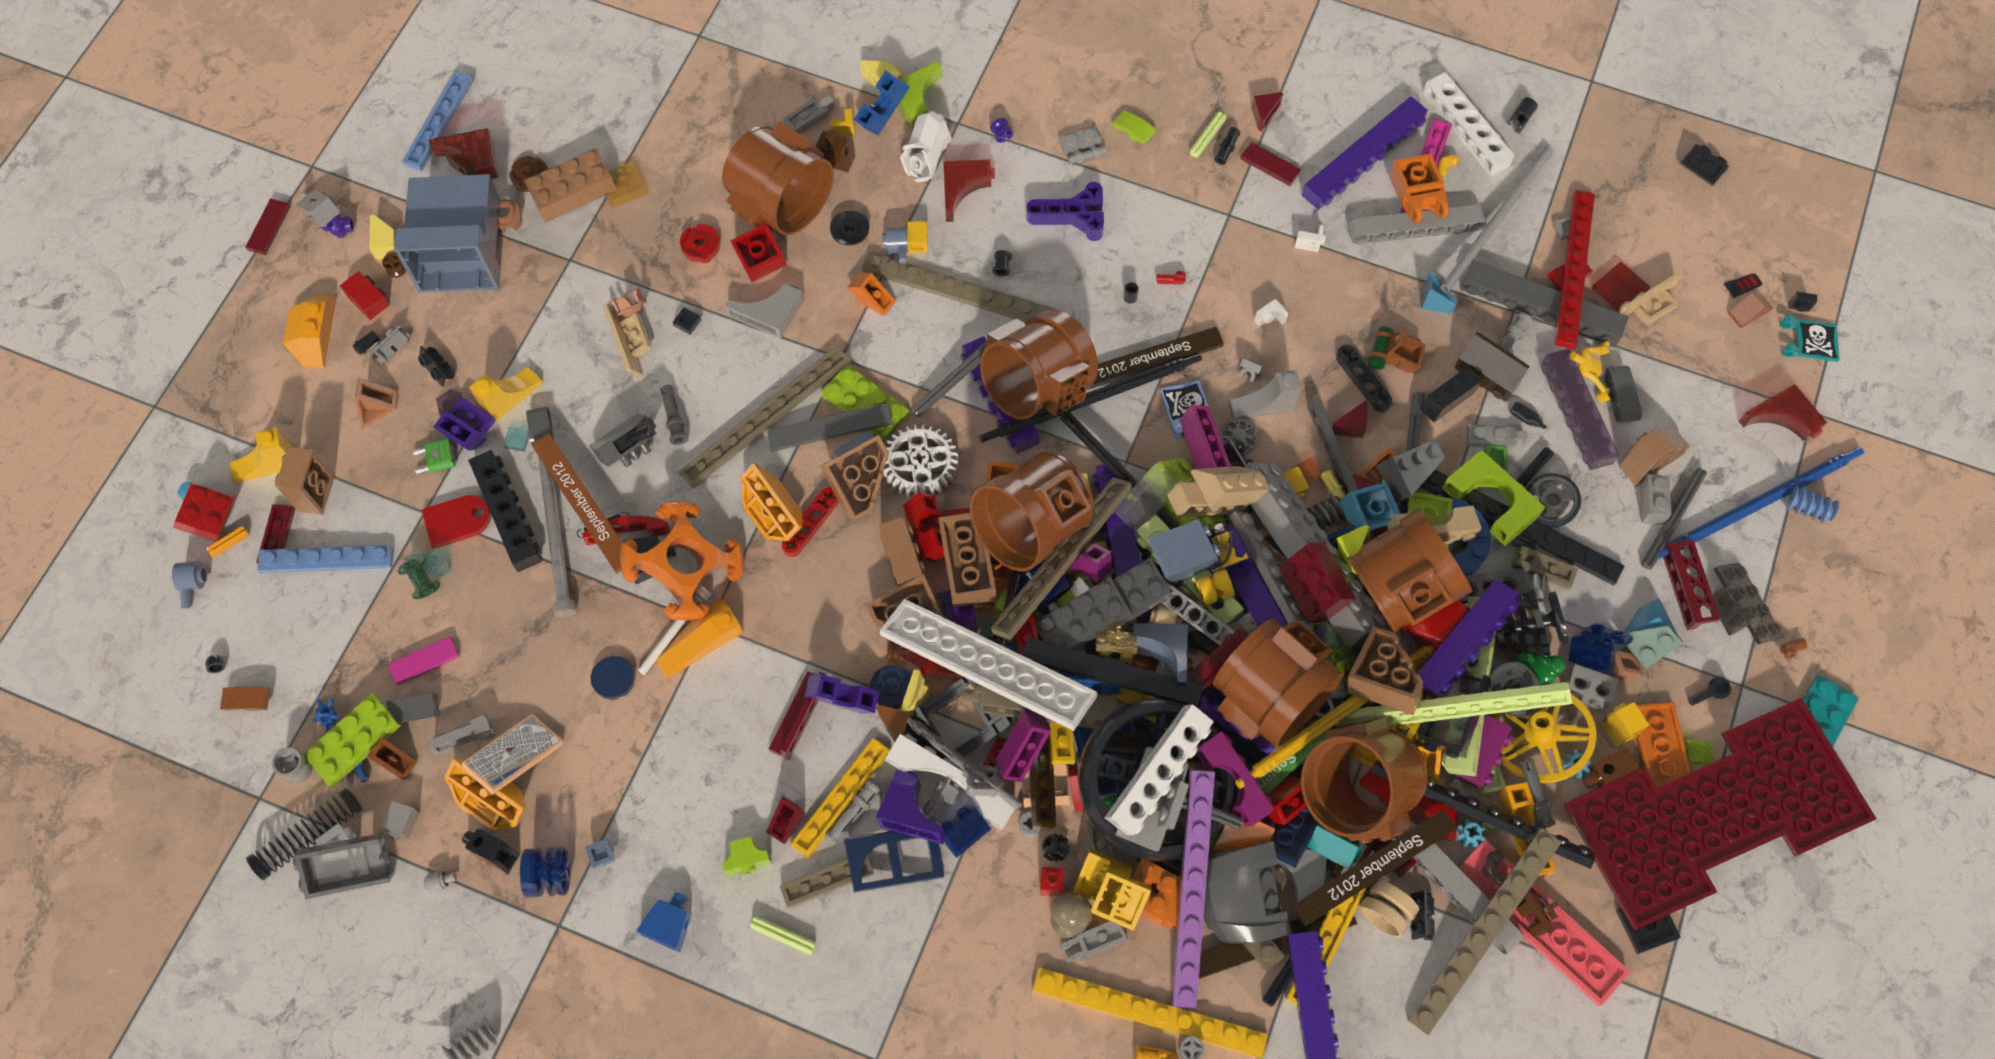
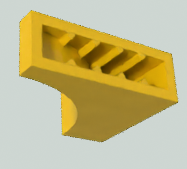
M526 367L516 375L502 380H494L484 374L469 388L482 410L496 420L495 422H497L543 382L530 368Z
M277 428L255 433L257 442L255 449L248 455L229 462L231 478L235 484L280 472L282 457L286 454L287 448L292 447V445Z

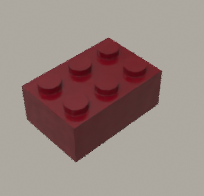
M1309 542L1279 566L1309 623L1326 622L1356 599L1325 542Z

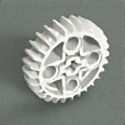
M915 424L913 430H910L908 426H906V432L904 433L899 430L898 437L892 434V441L887 440L886 449L889 455L884 466L883 475L887 477V483L892 484L893 490L899 488L900 495L906 491L909 498L911 493L916 495L919 492L934 495L936 490L940 494L942 493V486L948 489V482L953 483V476L957 474L958 454L956 453V446L953 445L952 439L947 438L946 433L941 435L940 428L934 432L932 425L929 430L925 429L924 424L921 429H918ZM915 441H921V442H922V443L919 444V445L913 444V442H915ZM927 441L933 442L938 446L928 448ZM908 443L909 450L898 451L903 445ZM938 457L945 458L943 461L936 460ZM897 462L904 463L902 466L895 465ZM932 472H943L939 477L932 480ZM912 475L913 482H908L901 477ZM921 478L927 479L926 482H918Z

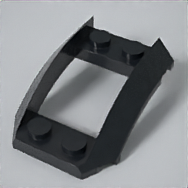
M966 677L961 678L937 696L917 706L913 719L920 721L928 727L929 731L941 738L929 716L961 697L965 683L976 682ZM972 702L987 728L955 750L963 756H967L1011 726L1012 717L982 713L978 709L979 703ZM908 724L907 728L913 738L917 740L919 746L932 748L937 752L936 756L941 759L948 758L934 748L923 736L915 733Z

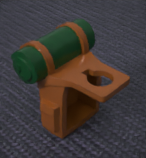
M1381 326L1375 334L1368 365L1370 368L1382 370L1387 363L1399 370L1414 373L1420 368L1426 344L1412 335H1405L1406 327L1404 326L1395 333L1393 329Z

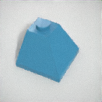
M1387 482L1349 492L1340 501L1347 520L1357 528L1367 525L1370 531L1386 527L1394 515L1400 514Z

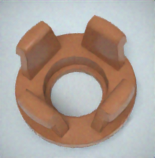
M508 199L500 200L499 214L500 208L507 207L510 212L505 217H498L497 232L504 234V229L509 227L517 231L522 224L518 205Z
M640 288L633 289L625 293L626 296H621L611 301L617 311V316L623 315L625 318L644 308L643 304L647 302V299H644Z

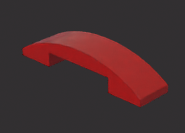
M623 516L608 520L616 534L647 530L650 537L669 535L671 532L668 522L655 517ZM588 530L582 533V538L587 546L596 545Z

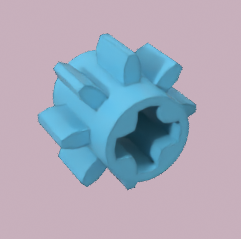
M1577 749L1572 752V756L1567 753L1564 756L1567 762L1562 765V768L1568 769L1572 767L1574 761L1576 764L1584 754L1578 753ZM1589 761L1582 770L1574 775L1576 779L1582 777V773L1584 775L1590 773V770L1586 767L1590 766L1592 761Z
M1465 819L1463 826L1459 825L1457 827V831L1460 834L1456 840H1461L1464 848L1467 845H1472L1475 849L1478 846V842L1485 840L1481 836L1485 828H1481L1478 825V820L1474 823H1469L1468 819ZM1468 830L1472 831V836H1473V837H1470V836H1469V831H1468Z

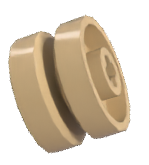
M1377 880L1368 891L1370 897H1365L1357 909L1362 917L1378 930L1392 937L1401 938L1408 928L1406 921H1412L1415 918L1419 907L1411 897L1388 882Z

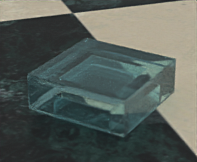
M508 427L503 444L504 448L525 452L529 440L528 430Z

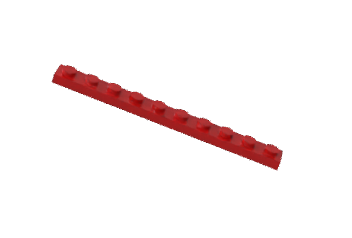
M1575 190L1572 199L1554 341L1555 346L1575 350L1578 343L1595 194Z

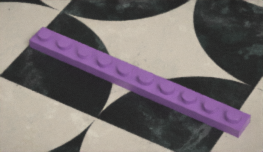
M1190 769L1171 1002L1173 1007L1196 1008L1214 771Z

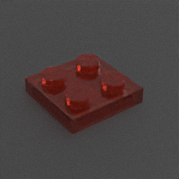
M1622 262L1618 263L1592 287L1618 312H1620L1619 307L1624 302L1633 301L1639 293H1646L1650 288L1647 283Z

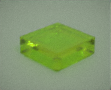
M1685 741L1689 764H1711L1710 742Z

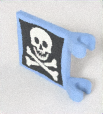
M1200 380L1160 389L1171 423L1174 438H1180L1183 432L1180 419L1190 405L1208 406Z

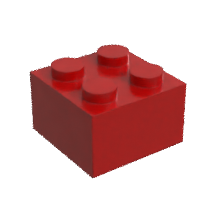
M766 223L730 240L751 283L787 265Z
M191 483L173 528L214 542L217 541L232 507L234 497Z

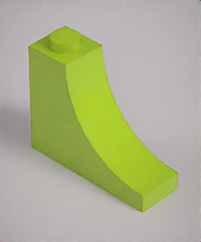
M938 60L901 78L910 88L897 108L912 129H914L917 117L928 112L924 102L928 89L937 80L942 78V66Z

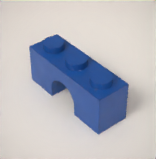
M886 70L875 86L880 90L879 98L872 105L864 103L854 118L862 127L876 135L880 134L910 88L909 85Z

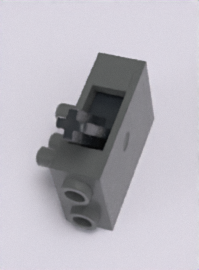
M637 413L589 445L600 463L607 467L619 459L625 467H629L632 465V462L627 454L629 453L633 460L639 459L641 455L636 450L638 446L644 454L651 452V448L646 441L657 434L655 431L657 426L651 417Z

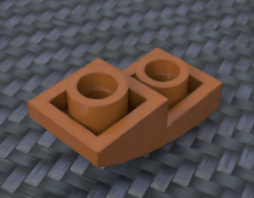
M225 687L222 691L220 709L225 711L267 710L270 688Z

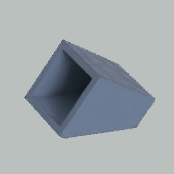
M1199 519L1147 538L1166 579L1172 585L1220 563L1218 556L1221 555V552L1216 543H1211L1209 536L1212 534L1207 524L1202 525Z

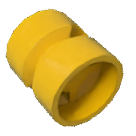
M1226 569L1214 572L1212 577L1205 575L1195 579L1204 606L1217 602L1218 598L1224 600L1235 596L1233 585Z

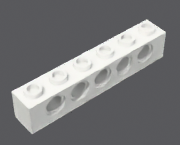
M1446 72L1427 81L1423 95L1447 123L1452 124L1451 129L1488 174L1493 176L1510 167L1515 156L1513 151L1502 141L1500 135L1492 129L1489 122L1482 117L1477 107L1472 105L1467 99L1466 94L1457 87L1455 81Z
M1193 704L1184 705L1104 818L1126 835L1138 834L1145 825L1143 821L1147 815H1151L1158 807L1157 801L1159 798L1166 795L1171 789V781L1183 772L1185 768L1183 764L1197 752V745L1200 740H1204L1210 734V726L1214 721ZM1186 728H1189L1191 731L1189 740L1184 735ZM1173 746L1178 750L1176 758L1171 755V748ZM1159 765H1162L1165 769L1162 777L1157 772ZM1147 783L1151 786V794L1149 796L1144 793V786ZM1132 803H1136L1138 806V812L1135 815L1130 811Z

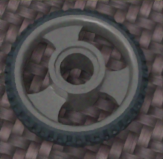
M1556 473L1541 475L1535 478L1526 489L1532 496L1540 497L1541 504L1545 506L1544 511L1546 513L1535 520L1540 522V524L1548 527L1566 525L1576 517L1580 510V491L1577 485L1564 475ZM1550 481L1559 482L1565 485L1566 489L1564 491L1556 487L1545 489L1542 483ZM1553 496L1557 498L1558 503L1550 504L1547 498ZM1565 500L1573 501V507L1570 512L1564 517L1558 518L1556 512L1562 508L1563 502Z

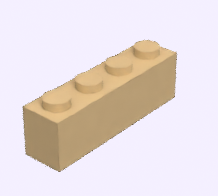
M1179 482L1167 494L1177 517L1231 515L1234 511L1243 512L1250 505L1209 508L1196 482Z

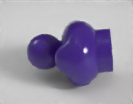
M338 214L324 227H320L324 231H330L332 235L338 238H344L348 232L354 231L352 218L350 216L345 217L342 214Z

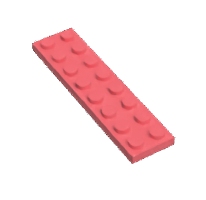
M1485 839L1459 866V869L1491 901L1514 865ZM1534 883L1526 893V895H1532L1541 910L1544 908L1539 901L1541 898L1545 897L1550 904L1554 902ZM1559 906L1554 908L1558 915L1556 919L1552 920L1548 913L1544 914L1555 931L1538 937H1534L1528 927L1539 920L1533 912L1522 918L1517 909H1515L1509 920L1522 933L1523 938L1598 1007L1603 1005L1631 973Z

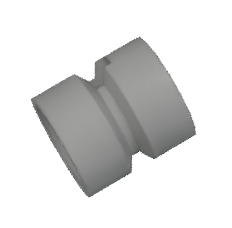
M292 747L280 749L272 759L273 770L290 783H302L311 775L312 765L302 753Z

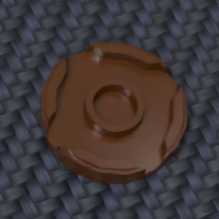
M525 156L513 163L509 177L514 187L520 191L529 192L524 180L548 170V167L541 158Z

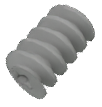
M483 1017V1026L477 1022L474 1023L476 1031L473 1032L469 1028L466 1029L467 1037L459 1033L457 1035L458 1043L450 1039L449 1049L442 1045L443 1052L448 1059H472L471 1054L478 1058L481 1055L480 1049L484 1052L489 1050L488 1043L492 1046L497 1045V1035L486 1017Z

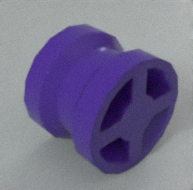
M999 118L990 125V130L995 134L994 138L999 143L1006 142L1013 136V130L1008 127L1009 123L1006 118Z

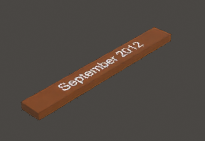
M547 434L532 443L533 449L615 573L620 572L622 541L551 435Z

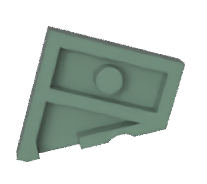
M1669 624L1654 628H1643L1637 631L1621 632L1618 635L1646 669L1683 643L1682 639Z

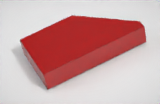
M1077 764L1069 765L1068 779L1076 813L1084 812L1079 794Z

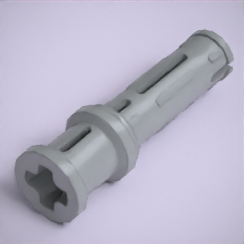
M1520 312L1517 315L1516 321L1507 327L1506 335L1497 345L1509 351L1517 340L1524 337V332L1528 327L1533 326L1534 320L1528 314Z
M867 780L864 789L858 796L855 795L853 797V803L826 834L835 844L838 843L864 811L866 812L870 809V805L876 797L883 794L870 781Z

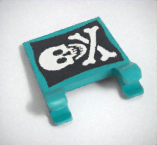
M1790 315L1785 316L1784 320L1780 321L1782 329L1796 328L1797 346L1788 344L1786 349H1782L1784 357H1805L1833 362L1839 361L1836 324L1800 320Z

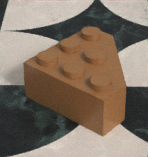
M1674 427L1655 429L1649 434L1644 432L1636 439L1637 442L1629 448L1630 452L1623 457L1624 461L1619 468L1637 486L1648 474L1654 475L1683 456L1690 448V445Z
M879 435L865 440L820 465L823 474L850 522H854L873 511L874 501L889 455Z
M924 574L866 604L873 622L880 629L904 599L948 620L931 581Z
M1373 626L1348 676L1347 693L1414 715L1422 698L1423 681L1420 675H1417L1408 654L1400 646L1397 635Z

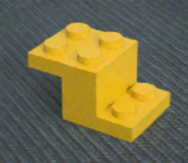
M1090 849L1073 892L1094 901L1091 913L1134 931L1152 887L1130 878L1133 867Z

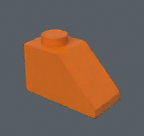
M858 273L847 287L859 302L882 316L896 302L872 273Z

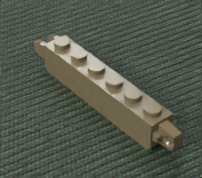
M978 683L964 684L962 699L979 703L978 709L982 713L1019 718L1024 709L1030 710ZM1097 694L1096 699L1077 726L1095 729L1106 716L1126 704L1117 702V697H1112L1109 694ZM1045 717L1046 720H1047V722L1057 723V722H1055V721H1053V720H1051V719Z

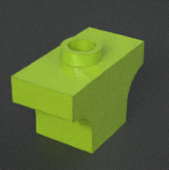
M752 836L729 842L731 853L729 858L722 863V867L726 876L741 872L743 875L755 872L756 868L770 865L771 860L767 850H758L755 847Z

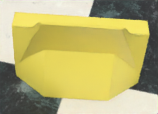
M913 670L900 709L910 712L911 719H913L915 714V708L927 702L931 694L928 681L921 671Z

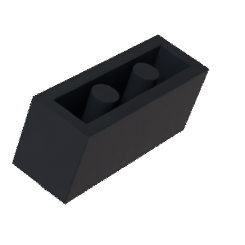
M1467 366L1428 394L1419 409L1435 423L1472 396L1484 379L1470 366Z

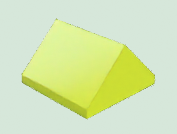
M1367 525L1337 538L1339 556L1349 566L1351 574L1357 581L1359 577L1347 557L1358 553L1363 545L1371 541L1370 528Z

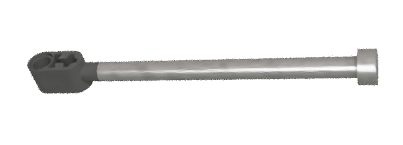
M541 407L526 410L531 444L547 434H550L554 440L549 408ZM538 456L557 600L553 603V612L557 618H567L576 614L575 602L570 600L554 479Z

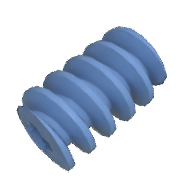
M1797 485L1789 497L1787 510L1791 511L1793 507H1796V514L1805 510L1804 517H1808L1812 513L1813 521L1820 516L1821 524H1824L1827 520L1832 521L1834 519L1840 502L1838 500L1832 502L1830 497L1823 499L1822 494L1815 496L1814 491L1807 492L1804 487L1798 490Z

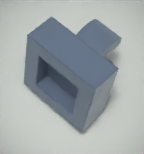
M607 838L585 846L593 870L615 862L613 851Z

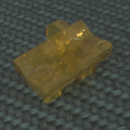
M1116 625L1115 631H1107L1106 635L1096 634V651H1098L1099 657L1110 660L1111 652H1119L1122 662H1131L1134 654H1137V637H1129V632H1121V625Z

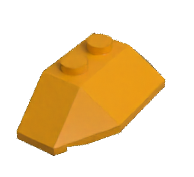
M314 295L289 308L283 344L303 367L325 368L336 295Z
M753 463L740 477L743 508L765 539L789 541L802 528V511L780 480L758 464Z
M454 758L444 779L446 783H449L451 793L458 807L492 831L516 827L526 808L521 789L510 782L492 795L462 768L464 760Z

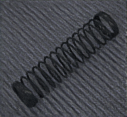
M347 788L340 791L339 795L348 806L352 816L343 809L335 797H332V799L342 811L345 820L326 801V804L335 814L340 825V820L347 822V816L354 818V813L359 814L363 811L357 799ZM320 806V809L329 819L333 828L334 824L337 825V823L328 815L326 810L322 806ZM313 810L316 817L323 824L326 832L328 831V829L330 830L331 828L322 820L317 811ZM307 814V818L315 826L319 836H322L324 832L316 825L311 816ZM300 819V821L309 831L314 843L304 835L297 824L294 823V826L304 838L307 847L298 840L290 828L287 829L300 848H308L309 843L312 845L316 844L315 838L318 839V837L310 830L303 819ZM281 832L282 837L292 848L295 855L298 850L292 845L288 837ZM277 837L274 839L285 852L288 861L279 854L271 842H268V844L279 857L282 865H279L269 851L262 846L264 853L273 862L275 870L266 863L258 851H255L256 855L250 854L246 857L248 865L261 880L270 877L271 871L277 872V866L282 868L284 867V862L290 863V857L294 858Z

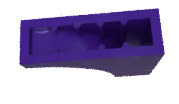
M896 770L876 815L879 826L943 845L946 838L943 826L929 820L918 808V796L921 789L918 776L910 771L902 772Z

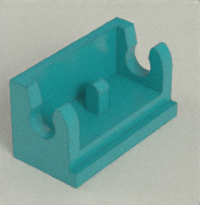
M1318 824L1308 848L1349 870L1353 863H1356L1365 843L1359 844L1358 840L1349 841V837L1334 834L1321 824Z

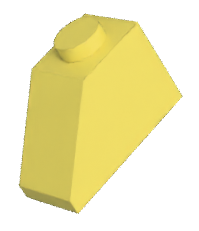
M862 60L860 62L861 74L874 87L885 70L899 79L903 77L901 70L898 67H894L890 62Z
M370 215L369 249L375 259H383L389 253H396L394 250L396 237L394 229L375 215Z

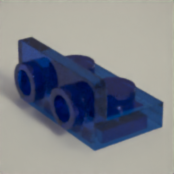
M971 805L968 807L963 806L956 812V817L951 821L947 820L941 824L946 835L944 844L955 858L959 857L991 830V827L979 811Z

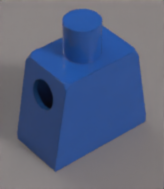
M675 892L670 903L658 900L636 931L641 936L680 953L691 919V915L682 909L687 897Z

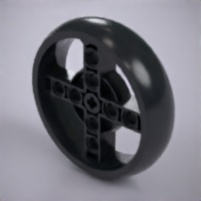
M1139 700L1126 704L1110 713L1090 735L1079 763V794L1091 824L1113 847L1142 860L1171 861L1183 858L1184 838L1170 843H1162L1160 850L1155 852L1115 834L1117 827L1104 818L1107 815V811L1100 797L1098 778L1124 783L1125 788L1132 780V770L1134 768L1139 769L1145 749L1147 747L1154 749L1163 736V729L1169 728L1185 705L1172 700ZM1157 716L1151 745L1138 750L1130 760L1102 754L1109 739L1122 726L1139 718ZM1213 723L1210 726V734L1202 742L1213 734L1220 732ZM1175 746L1171 748V755L1174 758L1178 755ZM1111 763L1116 764L1118 767L1116 775L1111 774L1109 771ZM1214 767L1216 781H1214L1212 806L1230 813L1234 804L1237 785L1229 772L1222 768ZM1188 768L1184 779L1186 784H1189L1190 768ZM1211 820L1209 842L1220 832L1224 824Z

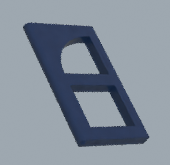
M895 831L844 838L853 893L944 878L938 843L927 840L932 872L903 876L896 842L920 838ZM886 844L893 878L862 883V867L866 857L878 846Z

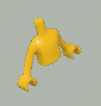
M1609 341L1600 343L1596 347L1584 348L1579 354L1572 352L1569 356L1571 360L1578 363L1581 375L1594 382L1600 389L1596 394L1600 403L1611 400L1608 396L1611 389L1605 388L1598 377L1602 372V363L1600 359L1592 354L1598 353V355L1602 356L1610 353V350L1607 349V346L1610 345Z

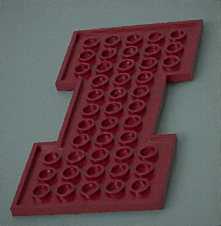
M1802 698L1723 732L1721 736L1732 752L1731 755L1660 787L1655 785L1647 769L1642 768L1564 804L1585 845L1595 853V863L1633 931L1717 893L1715 886L1706 873L1711 868L1781 836L1793 856L1796 857L1877 819Z

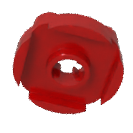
M697 224V227L692 229L691 227L687 228L680 237L682 254L694 262L704 264L710 262L711 258L716 256L720 249V239L716 230L706 224ZM704 240L702 246H697V241Z

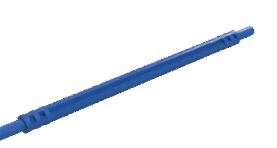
M1857 447L1846 454L1841 453L1669 541L1667 545L1673 542L1694 540L1696 543L1791 494L1795 486L1798 485L1799 490L1801 487H1805L1848 465L1849 461L1864 454V450L1862 447ZM1664 547L1659 553L1658 559L1668 555L1670 551H1666Z

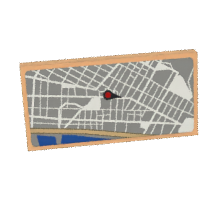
M531 714L464 760L462 768L493 795L561 747L563 740Z

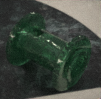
M424 556L412 558L398 568V574H407L416 589L412 594L413 599L425 598L437 591L441 585L438 580L431 581L422 566L426 562V557Z

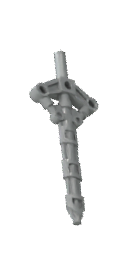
M911 718L907 719V723L915 733L923 736L934 748L942 752L964 770L962 775L966 778L967 795L971 797H994L998 795L1016 810L1022 806V802L1002 788L1004 779H1002L997 765L993 767L989 765L983 766L980 762L972 763L961 753L949 746L942 738L929 731L928 727L920 721Z

